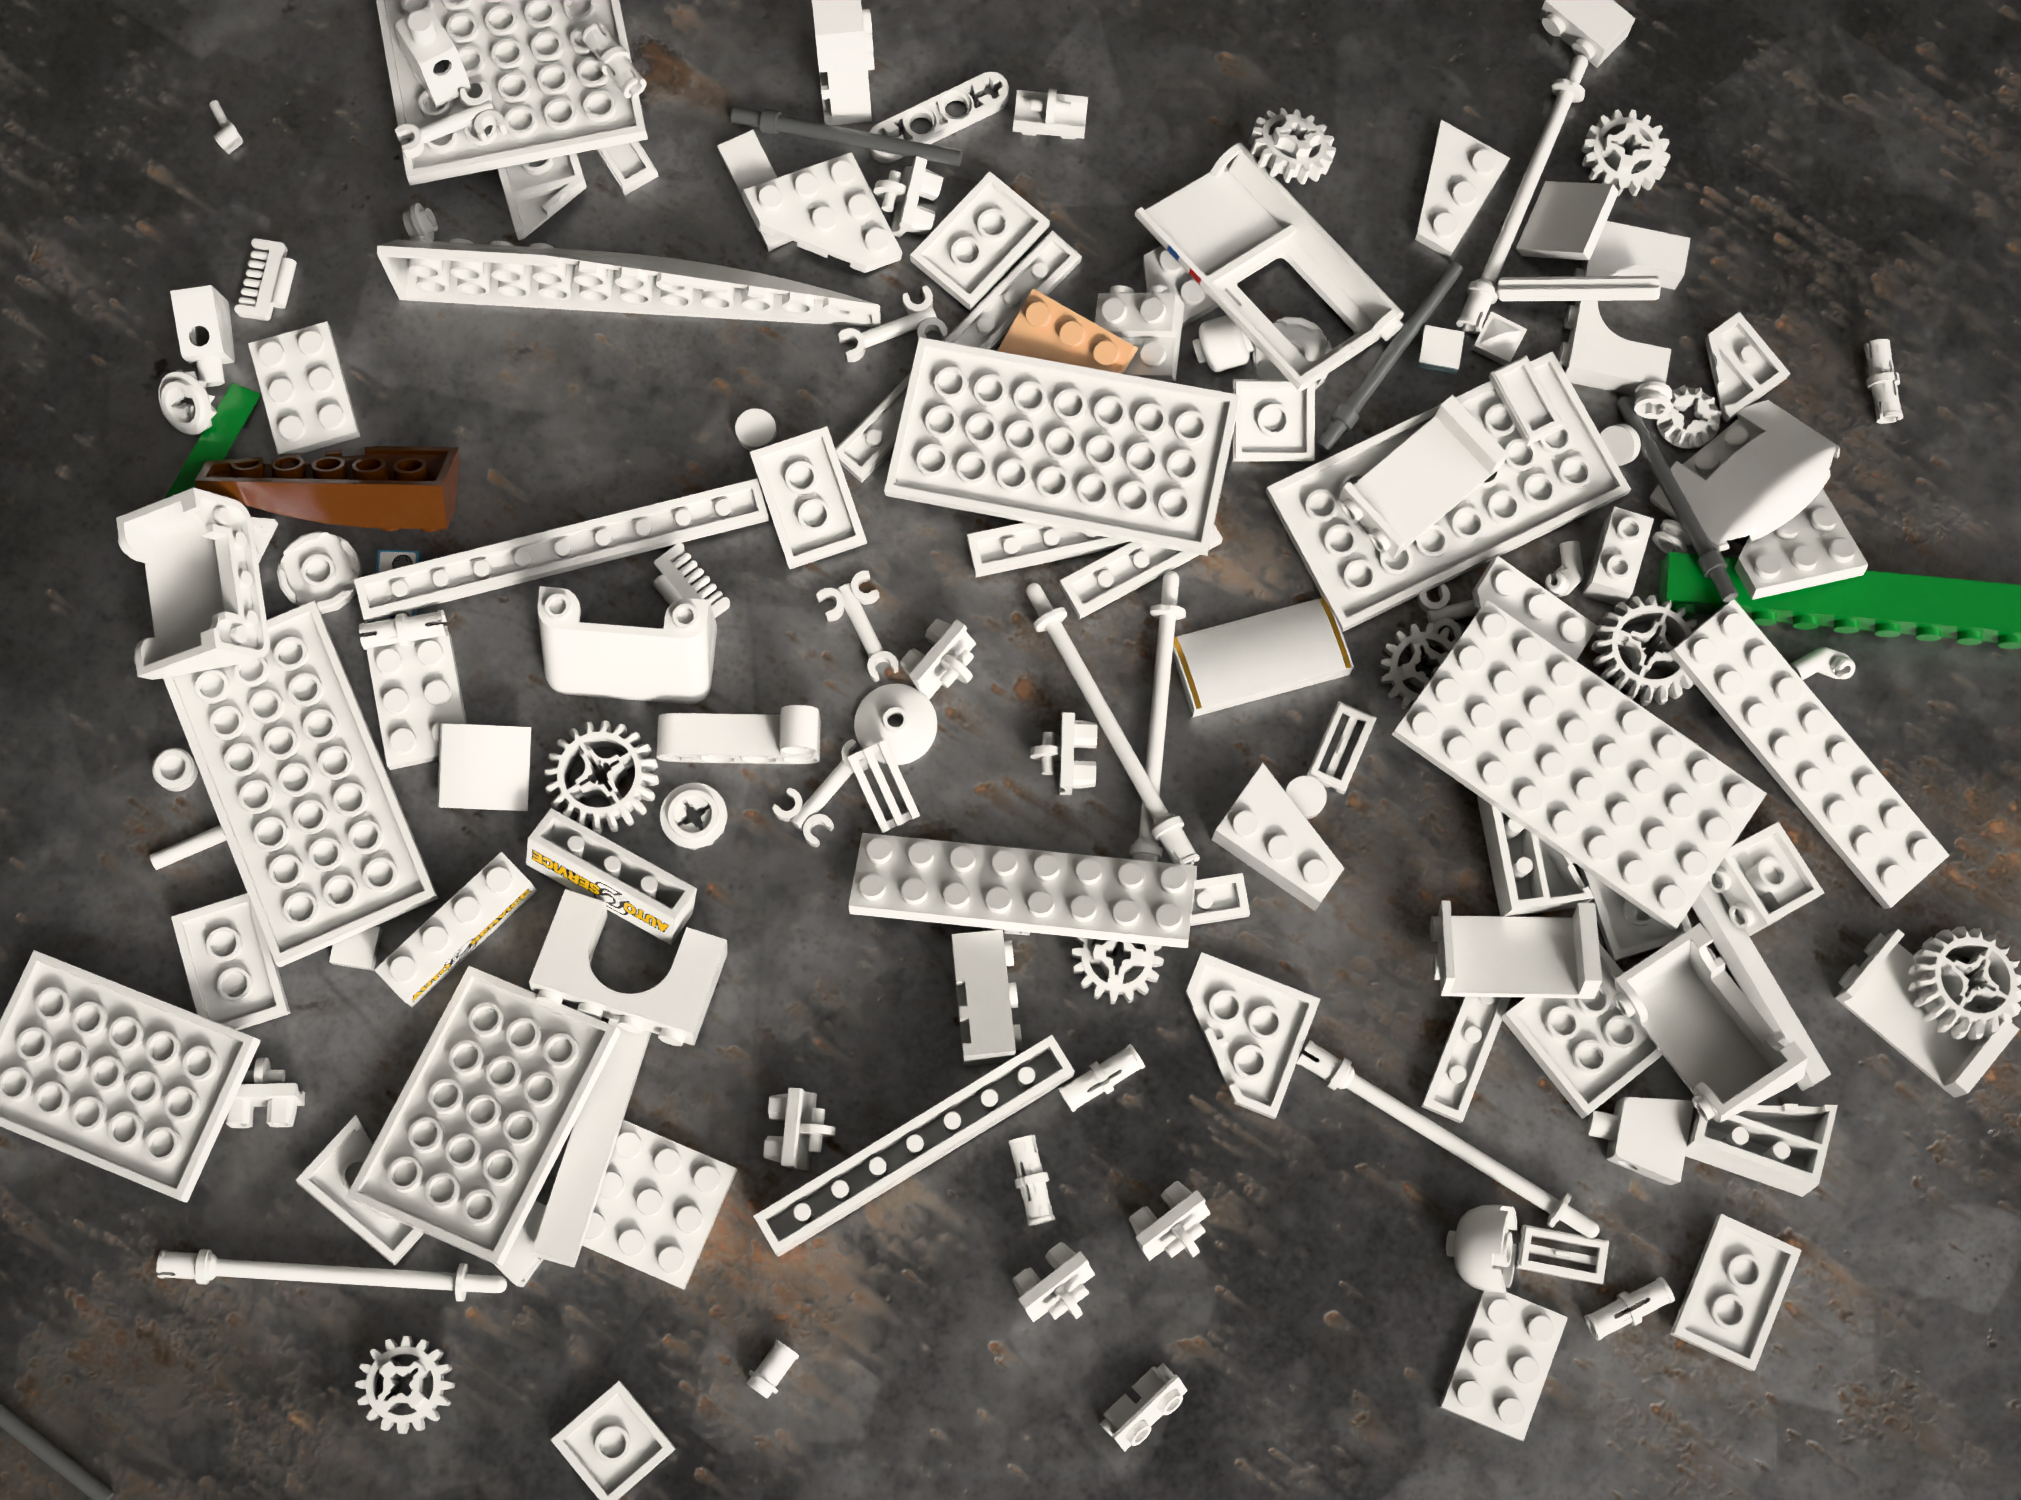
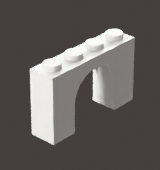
M1606 221L1590 260H1583L1581 269L1576 268L1573 276H1658L1661 287L1675 290L1685 274L1691 238ZM1575 301V306L1569 305L1564 329H1569L1570 334L1568 343L1562 342L1558 361L1571 383L1635 396V389L1642 383L1661 382L1666 384L1671 349L1630 341L1616 335L1602 320L1598 301Z
M565 889L529 980L531 991L537 994L536 1000L576 1008L577 1011L599 1020L604 1017L617 1021V1025L620 1028L632 1033L640 1034L642 1030L658 1034V1038L661 1041L673 1046H682L683 1043L694 1046L728 954L727 940L686 927L672 967L667 976L658 985L641 993L626 994L616 992L603 985L595 977L591 969L592 957L608 917L606 902Z

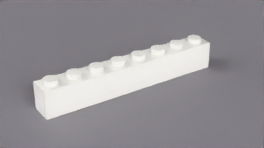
M1050 1035L753 1217L773 1251L779 1257L1073 1078L1075 1071L1053 1035Z

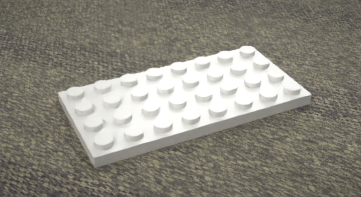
M919 337L884 493L889 497L1208 556L1240 395Z
M1553 351L1531 361V364L1565 424L1563 429L1526 446L1491 381L1455 397L1503 447L1508 456L1500 469L1394 559L1387 551L1382 553L1375 548L1368 538L1369 532L1359 521L1356 523L1352 522L1343 513L1340 507L1341 502L1338 498L1344 485L1349 481L1354 485L1436 415L1440 405L1266 488L1265 493L1319 593L1335 614L1342 632L1417 597L1421 592H1427L1491 561L1497 556L1510 552L1601 508L1630 492L1629 484Z
M1486 600L1391 734L1671 931L1678 928L1767 795L1766 792L1489 600Z
M315 601L267 620L270 648L265 657L248 663L163 678L274 962L279 968L439 899L328 628Z

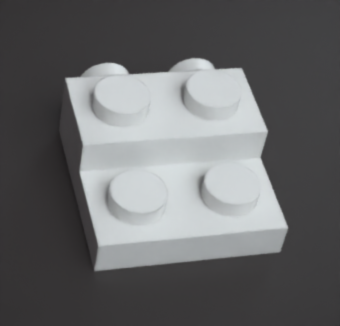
M1117 285L1110 287L1109 293H1098L1095 324L1138 348L1124 374L1160 381H1176L1184 304L1177 293H1172L1173 290L1171 288L1153 285L1148 288V293H1134V290L1130 287Z
M1779 822L1732 846L1708 881L1709 887L1717 893H1722L1731 907L1729 909V916L1732 923L1740 929H1745L1748 936L1755 934L1824 894V891Z

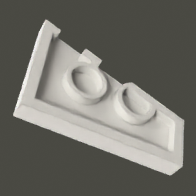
M1441 120L1415 240L1450 259L1506 168L1510 158Z
M355 1115L296 1179V1182L395 1266L424 1233L353 1202L346 1197L373 1146Z

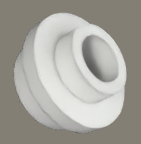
M415 203L410 206L409 211L403 213L404 226L410 238L413 236H423L434 240V232L438 230L435 216L429 208L424 209L421 204Z

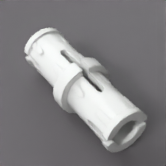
M594 23L585 29L582 34V40L597 57L601 71L605 75H610L626 98H630V96L634 98L642 93L646 87V81L631 64L630 56L626 49L615 43L602 23H598V26Z
M1872 340L1870 343L1863 345L1869 369V378L1866 380L1867 388L1872 390L1877 423L1896 422V419L1901 420L1903 418L1897 387L1900 384L1899 373H1895L1890 340Z
M443 610L414 616H407L406 613L396 614L395 619L366 624L360 623L359 634L364 633L365 636L377 634L360 637L364 650L373 647L400 643L403 647L411 645L414 640L448 636V626L443 624L430 626L431 624L447 622Z
M1129 1044L1104 1062L1098 1064L1095 1061L1089 1065L1091 1070L1067 1085L1061 1086L1058 1090L1070 1110L1074 1112L1078 1107L1102 1092L1106 1094L1114 1091L1113 1086L1139 1069L1145 1068V1065L1134 1047Z
M1035 1135L1008 1141L1017 1174V1179L1014 1182L1016 1189L1021 1191L1028 1226L1055 1220L1046 1182L1049 1181L1048 1173L1043 1172Z
M1658 1277L1655 1281L1631 1293L1624 1291L1618 1294L1616 1301L1592 1314L1585 1315L1584 1318L1590 1332L1598 1341L1628 1324L1632 1326L1640 1324L1643 1316L1668 1303L1674 1302L1675 1299L1665 1279ZM1642 1300H1645L1644 1303L1614 1318L1615 1314L1635 1305L1636 1303Z

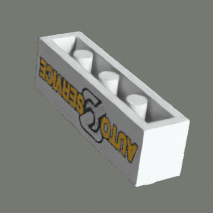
M552 808L528 837L526 865L576 893L605 901L607 910L670 945L693 914L697 888Z
M500 852L374 971L405 1003L413 1007L524 904L537 889Z

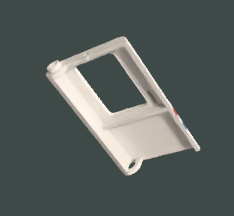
M1239 142L1229 148L1218 159L1208 174L1146 210L1142 207L1137 209L1135 217L1298 391H1302L1379 339L1383 338L1385 341H1388L1394 337L1404 325L1400 321L1404 312L1275 177L1270 176L1268 169L1257 165L1259 160L1250 154V151L1243 143ZM1278 258L1285 259L1352 329L1354 335L1317 360L1309 361L1242 292L1237 283Z

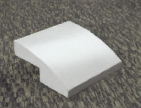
M441 723L437 807L528 811L531 727Z

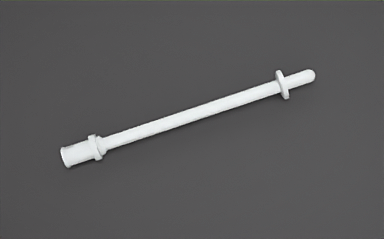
M1584 55L1575 56L1565 79H1555L1551 85V91L1557 96L1482 276L1480 279L1470 282L1467 294L1469 296L1460 318L1456 322L1457 326L1462 327L1463 331L1472 334L1480 333L1490 305L1496 303L1498 299L1495 283L1571 103L1583 101L1585 97V89L1580 85L1588 65V60Z
M1168 571L1164 574L1161 604L1150 607V614L1159 619L1145 772L1158 795L1160 794L1175 620L1186 618L1185 609L1177 606L1179 576L1174 571ZM1143 800L1139 838L1134 841V844L1130 845L1129 855L1133 856V860L1157 862L1159 858H1162L1163 848L1159 847V843L1151 833L1154 829V820Z
M1037 583L1029 584L1026 588V593L1039 616L1034 622V629L1036 632L1048 631L1152 816L1154 829L1151 833L1154 839L1161 841L1173 864L1193 865L1200 857L1196 854L1182 829L1184 822L1180 816L1168 813L1061 622L1067 617L1065 608L1053 609L1041 586Z
M1312 1040L1308 1042L1304 1050L1318 1058L1319 1061H1315L1303 1053L1298 1058L1296 1064L1302 1065L1329 1082L1327 1087L1334 1091L1336 1088L1349 1089L1549 1213L1547 1225L1551 1228L1560 1220L1586 1237L1594 1238L1599 1234V1225L1595 1221L1568 1205L1572 1194L1566 1192L1559 1199L1355 1074L1354 1067L1350 1066L1352 1061L1344 1058L1341 1060L1316 1045Z
M201 1249L199 1253L161 1250L158 1255L156 1268L158 1278L195 1279L197 1284L205 1285L216 1276L451 1290L454 1291L456 1301H465L467 1292L502 1293L507 1288V1281L504 1277L469 1274L468 1264L460 1263L456 1273L218 1259L211 1249Z

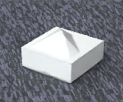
M1491 311L1472 350L1503 366L1511 362L1527 329Z

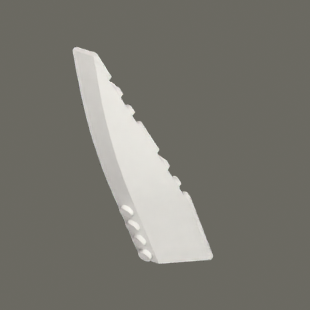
M413 236L409 240L396 239L377 245V255L399 300L865 327L881 325L880 305L797 281L715 264L641 254L558 249L545 243H534L530 247L514 246L506 241H492L490 245L474 244L469 240L461 238L451 239L450 242H435L427 237Z

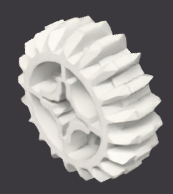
M1649 595L1644 604L1638 596L1631 598L1629 606L1624 602H1619L1614 607L1615 613L1607 612L1602 618L1605 625H1599L1594 632L1600 640L1592 644V650L1602 654L1595 658L1593 666L1606 667L1600 678L1604 681L1612 678L1615 682L1613 687L1619 691L1622 688L1626 690V696L1632 700L1638 694L1642 706H1648L1653 697L1658 705L1665 704L1668 701V695L1673 699H1678L1683 694L1682 688L1690 689L1694 685L1693 681L1668 653L1674 647L1667 642L1665 631L1672 637L1677 646L1691 634V630L1697 625V620L1692 619L1685 622L1682 619L1685 615V607L1678 609L1675 613L1670 610L1672 606L1671 600L1664 601L1661 606H1657L1655 595ZM1632 623H1652L1649 630L1645 633L1635 631L1627 633L1621 630ZM1653 637L1650 646L1654 649L1651 653L1655 654L1644 664L1647 655L1643 652L1646 648L1642 647ZM1619 652L1625 654L1631 660V670L1624 664ZM1651 668L1662 670L1670 668L1675 670L1673 675L1666 678H1645L1646 673Z
M602 721L600 732L595 731L592 722L585 723L587 734L580 736L578 730L571 728L569 732L574 740L572 743L568 744L563 739L557 741V745L563 751V754H549V761L558 767L545 769V777L554 781L548 784L545 790L548 795H558L551 802V805L555 810L565 808L563 815L572 820L578 816L576 822L585 827L588 826L591 820L593 831L597 834L602 832L603 822H608L611 831L617 832L619 826L616 820L623 817L625 823L631 826L634 824L630 814L632 810L641 815L647 812L645 806L640 802L641 799L654 801V792L645 788V786L659 784L658 776L649 773L654 771L658 764L656 759L647 758L652 752L649 744L638 746L641 740L638 732L631 733L625 738L627 728L624 724H619L614 733H611L609 721ZM611 747L626 754L621 757L615 755L604 759L598 757L592 749ZM582 757L585 762L584 773L575 780L576 785L569 788L571 769L578 758ZM593 762L599 770H604L605 774H607L609 779L607 782L612 789L611 792L608 791L604 784L600 785L595 775L596 771L592 766ZM635 765L633 785L627 795L622 798L618 791V784L628 774L627 770ZM595 795H601L606 797L611 805L600 808L590 807L577 800L582 797L588 799Z
M1964 926L1956 927L1952 931L1949 929L1942 930L1934 938L1927 939L1923 946H1921L1922 949L1914 954L1912 959L1916 964L1910 968L1907 974L1917 981L1911 983L1908 990L1919 993L1920 998L1915 1001L1913 1007H1925L1928 1013L1925 1014L1923 1021L1937 1020V1032L1944 1033L1950 1029L1953 1039H1961L1966 1036L1969 1041H1977L1982 1037H1989L1994 1032L1999 1031V1023L2003 1021L2011 1023L2013 1021L2012 1018L2019 1014L2021 1007L2018 1002L2021 1001V989L2017 986L2021 984V975L2015 974L2014 969L2020 961H2009L2006 954L2010 946H2002L2001 948L1995 946L1996 935H1989L1983 939L1981 928H1974L1967 932ZM1960 955L1969 958L1970 961L1966 964L1958 960L1953 962L1945 956ZM1968 1003L1975 1007L1980 1005L1987 1009V1012L1974 1013L1963 1009V1007Z

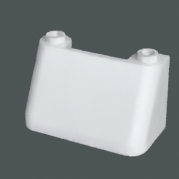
M193 487L116 518L118 543L121 550L131 559L145 563L155 638L143 639L135 647L134 662L137 677L151 680L248 663L263 658L268 654L270 641L253 523L247 508L241 502Z
M540 586L537 607L544 672L550 687L557 693L678 704H696L704 700L709 694L712 684L717 623L709 599L680 598L672 602L665 614L664 628L661 629L580 622L581 607L574 593L564 588Z
M1699 923L1615 979V989L1618 994L1613 996V1000L1625 1017L1633 1016L1690 1089L1695 1096L1692 1098V1102L1699 1114L1706 1121L1713 1118L1716 1122L1720 1123L1789 1088L1804 1078L1808 1057L1795 1041L1787 1046H1783L1785 1038L1780 1031L1775 1033L1728 975L1725 971L1724 960L1721 957L1716 958L1713 951L1708 947L1713 942L1712 937Z

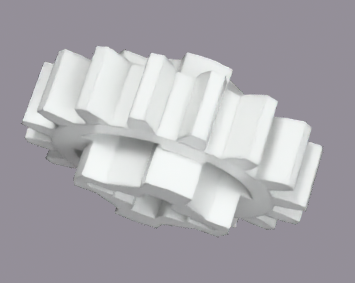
M1279 108L1277 115L1268 110L1264 118H1257L1248 144L1252 145L1250 154L1260 157L1257 165L1259 167L1268 166L1271 168V177L1280 173L1283 175L1286 183H1289L1291 178L1295 177L1300 184H1305L1308 177L1316 182L1321 174L1326 175L1336 152V148L1332 147L1334 137L1324 135L1327 128L1324 124L1318 126L1313 124L1314 116L1310 115L1304 119L1297 109L1294 110L1293 114H1287L1284 108Z
M1619 109L1615 110L1611 121L1608 117L1602 115L1597 126L1592 125L1586 135L1588 139L1585 140L1581 149L1582 152L1587 154L1582 162L1583 167H1593L1588 178L1595 180L1600 177L1603 180L1602 184H1613L1619 191L1617 196L1621 195L1624 188H1628L1632 196L1637 195L1641 185L1646 190H1650L1655 183V179H1661L1666 170L1663 166H1666L1670 159V154L1664 152L1670 143L1669 139H1659L1658 137L1663 127L1659 125L1651 128L1648 125L1651 116L1646 115L1642 121L1636 119V110L1633 109L1628 117H1623ZM1635 170L1641 171L1635 174H1631Z
M1428 623L1425 632H1420L1418 626L1412 624L1410 626V636L1407 637L1401 631L1395 634L1398 646L1387 643L1384 651L1391 658L1381 659L1379 667L1388 669L1389 673L1382 676L1381 683H1392L1393 688L1388 696L1391 699L1400 694L1403 697L1401 708L1405 709L1409 706L1410 702L1414 703L1420 695L1408 689L1404 684L1411 683L1423 691L1429 679L1432 678L1459 640L1458 638L1450 642L1447 639L1450 630L1447 627L1440 634L1434 633L1433 623ZM1428 642L1438 645L1446 653L1440 654L1429 648ZM1410 646L1412 657L1410 662L1398 667L1400 654ZM1421 659H1424L1426 665H1434L1435 667L1429 677H1426L1423 671H1416Z
M1076 937V940L1083 945V948L1072 949L1071 956L1081 959L1080 963L1073 966V973L1085 974L1086 977L1082 980L1080 986L1084 989L1093 985L1096 988L1093 998L1096 1000L1105 992L1109 994L1110 1004H1115L1118 995L1121 994L1124 995L1128 1003H1131L1134 990L1137 989L1144 996L1148 993L1149 989L1145 983L1146 980L1157 982L1159 975L1152 970V967L1162 966L1164 959L1154 956V952H1157L1162 946L1141 944L1143 949H1136L1130 942H1120L1121 954L1128 959L1123 960L1117 975H1115L1113 959L1106 956L1112 955L1118 941L1108 940L1103 945L1095 944V946H1091L1096 939ZM1090 964L1092 966H1099L1107 975V982L1095 974ZM1144 969L1135 980L1123 984L1124 976L1131 970Z
M403 1336L401 1347H398L393 1339L385 1340L387 1351L383 1353L373 1348L370 1353L375 1360L372 1365H360L359 1368L367 1373L366 1380L355 1382V1387L366 1389V1395L357 1402L359 1405H371L372 1409L366 1416L369 1421L378 1419L380 1416L383 1418L381 1422L382 1430L389 1431L393 1424L397 1423L398 1434H407L409 1423H412L417 1431H422L425 1429V1417L438 1421L440 1416L436 1407L438 1405H450L451 1401L443 1396V1392L455 1387V1383L444 1381V1375L452 1370V1366L449 1364L439 1365L438 1361L444 1353L441 1349H436L430 1354L427 1352L430 1341L421 1339L415 1348L413 1347V1339L410 1336ZM401 1355H414L419 1358L410 1366H402L394 1360V1358ZM379 1374L384 1377L383 1392L378 1396L377 1382ZM432 1374L433 1391L430 1397L426 1392L427 1378ZM400 1376H413V1380L409 1384L413 1390L411 1394H397V1390L401 1387V1383L398 1380ZM401 1403H408L417 1412L409 1415H398L391 1411Z

